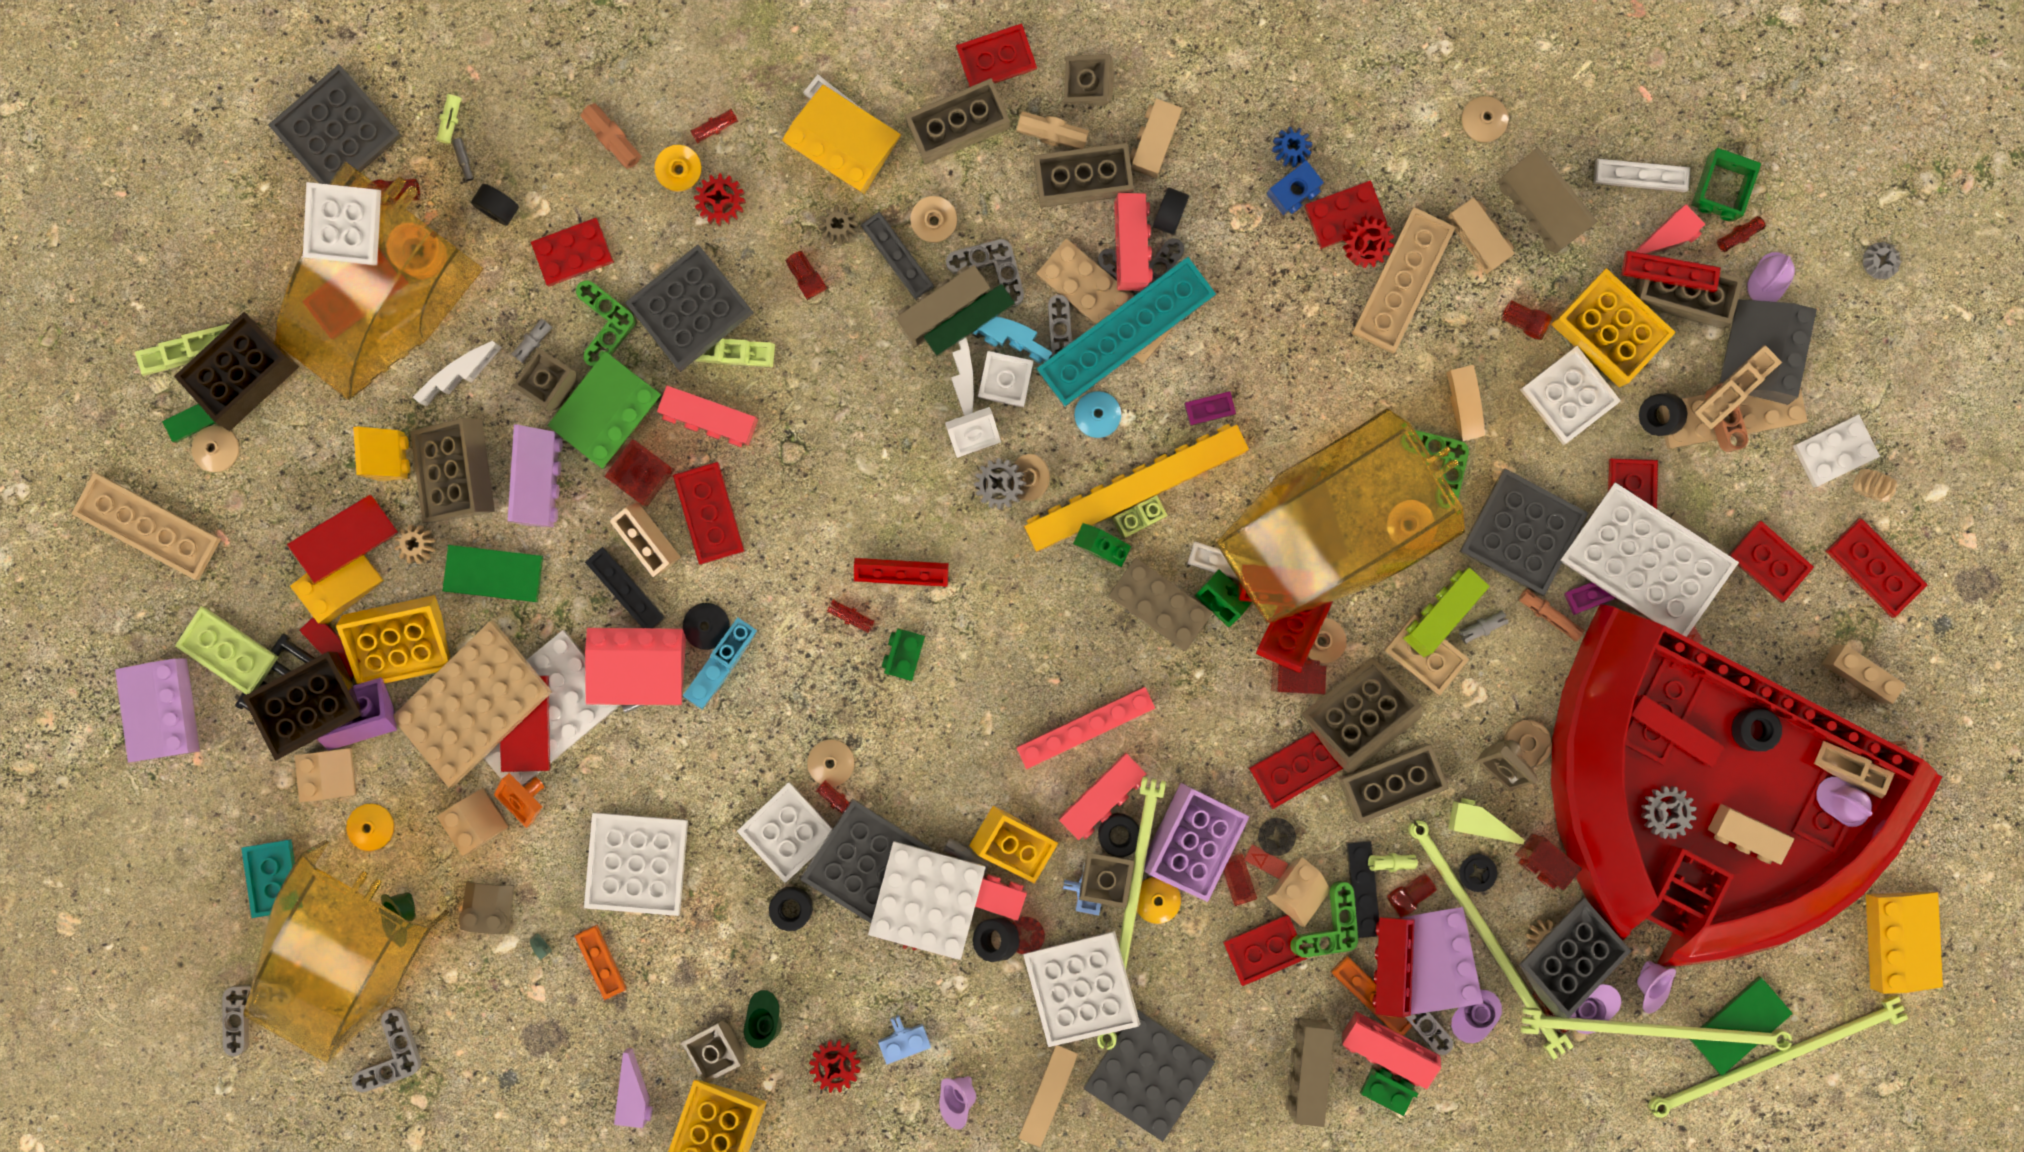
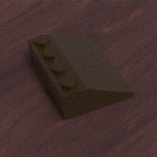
M243 312L174 377L215 423L230 432L296 371L299 366L246 312Z
M326 652L242 697L275 761L362 715L349 673L338 652Z

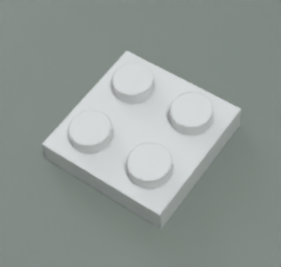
M988 351L978 398L1024 408L1034 361Z
M990 407L945 422L957 458L1001 442Z

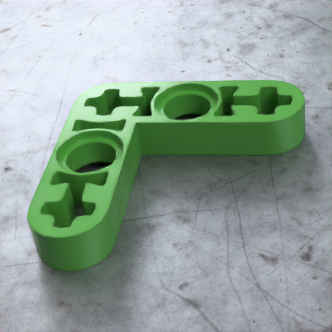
M585 280L576 287L578 298L608 321L584 352V361L593 368L597 361L594 360L591 363L592 357L590 354L592 352L595 354L599 352L601 348L597 346L598 343L608 349L607 353L612 356L634 328L636 319L629 310L597 285ZM592 287L591 292L598 298L594 300L588 295L583 297L585 294L582 291L583 288L589 289ZM602 301H611L612 308L609 312H602L600 310ZM616 311L623 317L629 315L627 318L629 321L628 325L623 323L620 326L621 321L614 316ZM609 332L614 333L616 336V340L612 345H606L603 340L605 334ZM603 350L598 354L599 358L603 355Z
M1417 430L1405 432L1400 438V445L1405 451L1443 460L1435 493V501L1442 508L1454 506L1460 494L1469 455L1468 446L1462 441ZM1414 435V440L1421 442L1423 437H1425L1423 450H1420L1422 446L1420 444H1414L1410 447L1406 438ZM1431 440H1436L1440 443L1439 452L1433 453L1429 450L1428 444ZM1446 443H1449L1447 448L1454 449L1457 446H1459V450L1462 451L1463 454L1459 455L1456 458L1454 452L1447 451L1445 452V455H1443L1446 449ZM1454 468L1458 472V477L1455 481L1447 479V469ZM1443 483L1455 485V489L1452 487L1449 490V496L1452 497V500L1447 501V503H1444V498H1441V494H1445L1448 486L1443 487Z
M1337 881L1331 885L1330 904L1333 930L1296 935L1292 939L1290 946L1294 954L1307 958L1347 952L1356 948L1358 944L1355 896L1353 887L1349 883ZM1345 889L1346 892L1339 896L1338 891ZM1346 902V903H1347V906H1346V905H1339V903ZM1346 909L1349 917L1346 922L1342 923L1339 919V914L1342 910ZM1341 927H1349V929L1345 928V930H1342ZM1324 936L1329 938V945L1326 949L1320 947V940ZM1346 936H1349L1350 940L1346 941V944L1343 943L1342 939H1345ZM1303 942L1313 944V947L1307 946L1303 950L1299 949V945H1302Z

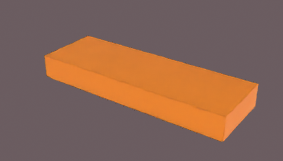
M598 925L576 934L574 937L603 999L606 1000L625 991L627 987Z

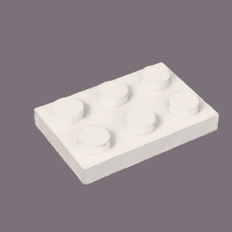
M1855 415L1793 445L1813 488L1880 457L1860 415Z

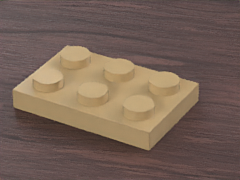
M1413 614L1383 651L1436 695L1440 696L1470 659L1445 639L1432 654L1423 658L1403 639L1408 633L1405 630L1412 621L1420 619Z

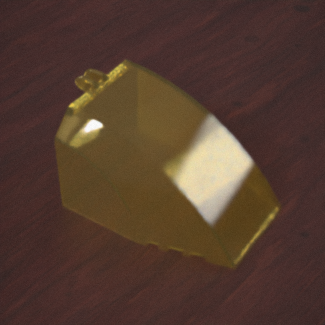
M345 161L329 185L381 190L377 265L303 257L302 246L279 312L275 342L346 399L350 400L370 385L372 380L378 375L391 369L390 366L395 362L408 356L412 349L426 342L484 268L406 209L418 193L414 186L409 187L398 201L394 200L404 187L405 179L398 177L384 192L376 183Z
M1386 408L1349 427L1278 473L1273 478V481L1259 494L1257 499L1245 509V512L1216 541L1218 548L1266 624L1372 587L1417 563L1465 533L1463 507L1443 474L1459 463L1456 459L1451 460L1440 469L1435 464L1436 460L1446 456L1451 451L1449 447L1446 446L1430 456L1412 425Z
M326 839L299 855L274 901L243 1016L321 1061L328 1063L400 993L449 914V911L445 909L428 926L410 922L372 900L382 883L379 879L373 881L365 896L358 892L367 879V872L363 871L351 888L316 868L317 861L329 844V841Z

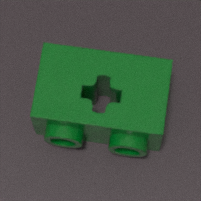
M1082 523L1073 542V545L1121 568L1132 547L1109 533Z
M1220 569L1194 595L1228 628L1244 614L1252 603L1239 600V587Z

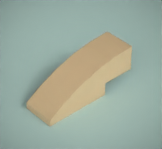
M1474 365L1448 371L1447 377L1452 393L1450 399L1461 441L1485 436L1481 397Z
M1823 741L1814 764L1839 779L1879 798H1883L1886 795L1895 774L1871 764V760L1826 741Z

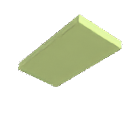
M200 606L175 647L246 695L259 688L278 659L277 655L202 606Z

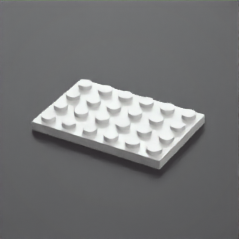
M1617 483L1613 484L1560 560L1647 619L1662 624L1686 637L1739 563Z
M565 630L558 633L526 660L539 676H549V688L552 691L549 695L550 764L620 706L586 705L585 654ZM500 743L484 757L501 780L510 773L522 786L541 772H501Z

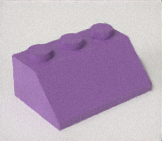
M381 677L353 686L362 715L317 739L328 751L397 730L394 718L395 709Z

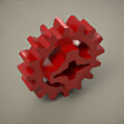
M719 173L718 179H714L712 175H709V182L701 180L704 186L703 188L696 187L699 195L694 196V200L699 202V204L695 205L697 211H701V218L704 219L708 216V223L712 224L716 220L718 226H721L724 220L729 225L730 218L732 217L738 220L737 211L744 212L740 204L746 203V200L740 197L745 193L743 189H738L740 186L739 182L735 181L732 183L731 176L724 179L721 173ZM725 186L729 187L734 192V195L727 193ZM723 196L724 200L717 204L715 200H719V197ZM705 205L713 206L714 213L707 210Z
M1370 216L1369 221L1365 217H1361L1360 224L1354 221V228L1346 229L1349 236L1342 239L1347 243L1342 247L1345 252H1348L1345 256L1352 260V263L1356 266L1360 264L1363 268H1366L1368 263L1375 267L1377 260L1383 263V255L1390 256L1387 249L1394 247V244L1389 241L1394 238V235L1389 232L1391 227L1385 224L1381 218L1377 220L1374 216Z
M830 1039L827 1047L823 1043L819 1045L820 1052L814 1050L812 1055L816 1059H810L809 1064L814 1067L810 1069L809 1073L816 1074L813 1082L820 1081L821 1090L828 1086L829 1093H832L834 1088H837L840 1093L844 1085L848 1089L851 1088L850 1080L857 1081L858 1077L854 1073H860L861 1068L856 1066V1064L860 1063L861 1058L854 1057L857 1050L850 1051L849 1042L842 1046L841 1039L838 1040L837 1044H833V1041ZM830 1051H839L837 1054L832 1055L827 1053ZM846 1056L850 1060L851 1069H849L850 1067L846 1065ZM841 1058L838 1068L830 1074L832 1064ZM820 1063L825 1069V1075L821 1073ZM833 1078H842L840 1081H832Z

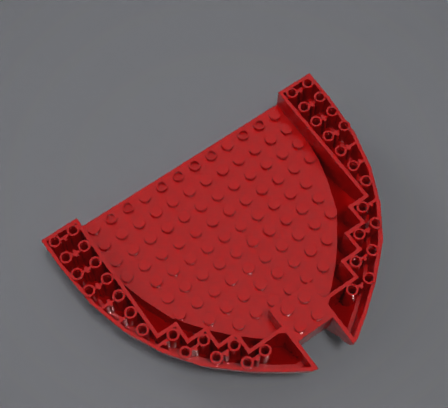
M1599 605L1581 642L1569 675L1565 680L1552 736L1551 788L1557 830L1575 877L1587 901L1622 941L1630 934L1632 929L1645 919L1672 932L1657 964L1667 968L1731 960L1777 948L1818 929L1862 897L1897 857L1931 801L1943 777L1924 759L1662 624L1609 605ZM1641 695L1647 696L1723 745L1725 748L1714 766H1707L1632 718V709ZM1748 708H1761L1772 711L1779 718L1782 725V736L1779 743L1773 749L1765 752L1748 751L1740 747L1732 735V723L1735 716L1740 711ZM1755 720L1751 725V735L1754 739H1759L1763 733V726L1760 721ZM1823 741L1871 760V764L1895 773L1883 798L1865 792L1871 800V812L1873 814L1857 827L1841 823L1825 812L1817 801L1816 791L1819 784L1824 779L1836 777L1814 764ZM1661 786H1667L1668 789L1673 786L1677 787L1678 791H1686L1687 793L1684 798H1692L1693 801L1689 805L1697 809L1691 812V815L1695 816L1696 820L1689 821L1693 828H1684L1686 835L1683 836L1677 833L1676 839L1670 838L1669 835L1666 839L1662 838L1660 833L1657 835L1652 834L1651 830L1653 827L1649 828L1644 825L1648 819L1641 817L1643 813H1646V809H1643L1641 805L1648 804L1645 796L1653 797L1652 790L1656 789L1661 792ZM1672 796L1664 797L1661 801L1665 802L1668 798H1672ZM1720 804L1794 838L1782 864L1780 865L1772 861L1770 865L1759 860L1757 853L1751 851L1748 855L1736 849L1737 844L1731 841L1727 845L1714 839L1715 834L1708 830ZM1667 808L1666 812H1668V816H1670L1671 813L1669 812V808ZM1671 823L1670 826H1669V827L1666 826V828H1672V827L1676 826L1677 824H1676V823Z

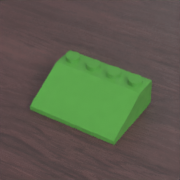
M605 351L547 426L599 467L605 469L662 395Z

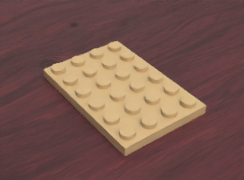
M489 621L394 714L396 724L448 788H452L546 699L552 691L496 623Z

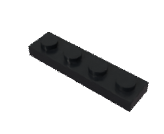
M605 547L600 548L585 562L642 628H655L666 618Z
M1370 840L1346 843L1350 885L1353 887L1355 896L1358 938L1377 936L1376 924L1379 921L1375 872L1369 869L1370 866H1368L1369 856L1373 855L1372 844Z

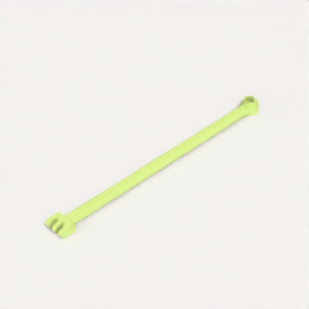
M1148 777L1142 778L1139 793L1146 796L1134 856L1135 862L1127 907L1124 911L1119 939V948L1125 970L1157 797L1163 798L1166 788V781L1162 780L1160 790L1156 789L1157 779L1153 778L1150 788L1146 787ZM1115 1032L1108 1033L1112 1040L1108 1042L1107 1050L1112 1049L1116 1044L1117 1035ZM1099 1035L1097 1039L1098 1045L1104 1049L1106 1044L1104 1035Z
M1414 820L1418 826L1423 827V832L1417 834V826L1410 823L1408 827L1409 834L1419 840L1525 1006L1538 1008L1541 1010V1015L1546 1016L1429 836L1428 825L1424 821ZM1540 1028L1548 1040L1543 1046L1553 1060L1558 1058L1553 1050L1554 1048H1557L1561 1055L1565 1053L1561 1045L1563 1042L1569 1050L1573 1048L1565 1033L1562 1032L1558 1035L1553 1028Z
M1892 996L1881 1001L1884 1008L1792 1045L1787 1050H1780L1731 1070L1723 1076L1719 1075L1665 1098L1653 1097L1649 1101L1648 1108L1651 1109L1650 1112L1653 1115L1663 1118L1669 1114L1670 1109L1886 1020L1896 1025L1907 1020L1908 1016L1906 1013L1896 1015L1905 1009L1902 1004L1893 1006L1901 1000L1899 996ZM1659 1105H1664L1662 1112L1656 1111Z
M1523 1007L1522 1013L1531 1015V1017H1522L1521 1022L1531 1025L1530 1027L1521 1026L1520 1032L1526 1034H1539L1540 1027L1773 1045L1779 1050H1787L1792 1045V1043L1782 1038L1776 1042L1780 1035L1785 1039L1792 1040V1036L1782 1029L1774 1030L1772 1033L1581 1018L1568 1019L1542 1016L1540 1009Z

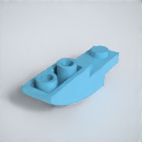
M995 317L972 333L974 335L980 333L985 337L984 341L993 347L997 345L1003 347L1006 341L1009 340L1011 347L1020 352L1022 349L1030 353L1029 357L1039 364L1042 361L1046 362L1052 357L1051 351L1034 342L1037 337L1036 331L1009 319Z
M737 617L711 653L709 660L683 694V698L703 710L731 673L757 630Z

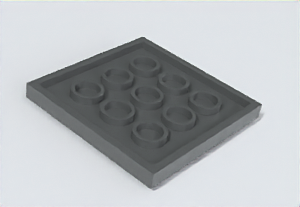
M340 64L268 124L319 184L345 186L402 137L401 133Z
M699 244L625 302L680 372L754 314L752 309Z
M1503 469L1459 552L1541 596H1545L1562 564L1560 560L1573 543L1588 512L1519 475Z
M852 798L800 877V880L871 923L893 842L896 841L932 851V848Z
M1136 1008L1140 1025L1121 1030L1118 1033L1115 1046L1107 1050L1083 1088L1163 1142L1215 1061Z

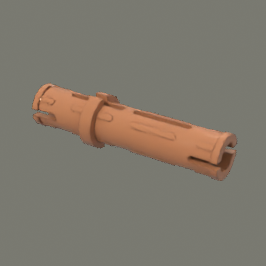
M1528 588L1519 596L1518 601L1534 611V615L1537 617L1541 616L1573 641H1578L1584 634L1585 630L1554 609L1549 605V601L1546 599L1542 600Z

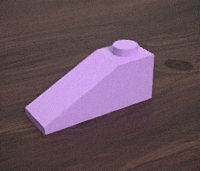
M627 1048L623 1052L614 1125L643 1128L647 1121L651 1120L653 1107L649 1106L650 1097L633 1049Z

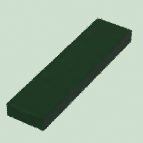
M1000 284L923 337L937 357L1015 305V302L1004 286Z

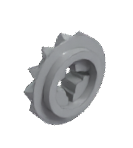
M1885 242L1875 243L1868 247L1864 253V269L1873 278L1888 279L1899 271V266L1902 263L1899 256L1900 252L1892 244ZM1887 254L1886 262L1888 264H1883L1879 267L1881 260L1878 257Z

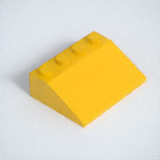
M822 84L794 119L781 141L865 195L901 137V134Z
M1607 268L1551 323L1573 346H1578L1587 359L1619 388L1628 384L1676 333Z
M435 595L343 614L336 625L357 684L380 677L384 683H390L436 673L450 660L443 618Z
M1938 892L1866 894L1870 989L1882 994L1910 993L1943 987Z
M696 1079L693 1080L668 1152H749L767 1102L747 1093Z

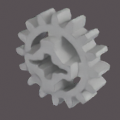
M997 458L996 464L989 460V467L981 466L980 468L983 473L975 475L980 479L979 482L974 483V486L980 487L976 495L984 496L981 502L985 504L989 501L990 508H994L996 504L999 510H1003L1004 504L1011 508V501L1019 502L1020 500L1017 495L1025 493L1020 489L1021 486L1026 485V482L1020 481L1024 473L1016 472L1019 466L1015 464L1011 467L1010 460H1006L1004 464L1000 458ZM996 469H1006L1001 474L994 472ZM994 478L1002 480V485L1006 490L998 488V483ZM988 479V488L986 489V480ZM1013 479H1014V489H1012V480H1013ZM999 494H1003L1006 496V498L1004 499H994Z
M1661 786V792L1653 789L1652 793L1654 796H1645L1648 804L1641 805L1643 809H1646V813H1643L1641 817L1648 819L1644 824L1645 827H1653L1651 833L1655 835L1660 833V837L1665 839L1668 835L1670 838L1676 839L1677 833L1683 836L1686 835L1684 828L1692 829L1693 827L1689 821L1696 820V817L1691 815V812L1697 809L1689 805L1693 799L1690 797L1684 798L1687 792L1684 790L1678 791L1677 787L1671 786L1668 789L1667 786ZM1672 796V798H1668L1665 802L1661 801L1664 797ZM1667 808H1669V812L1671 813L1670 816H1668V812H1666ZM1671 823L1677 824L1672 828H1666V826L1669 827Z

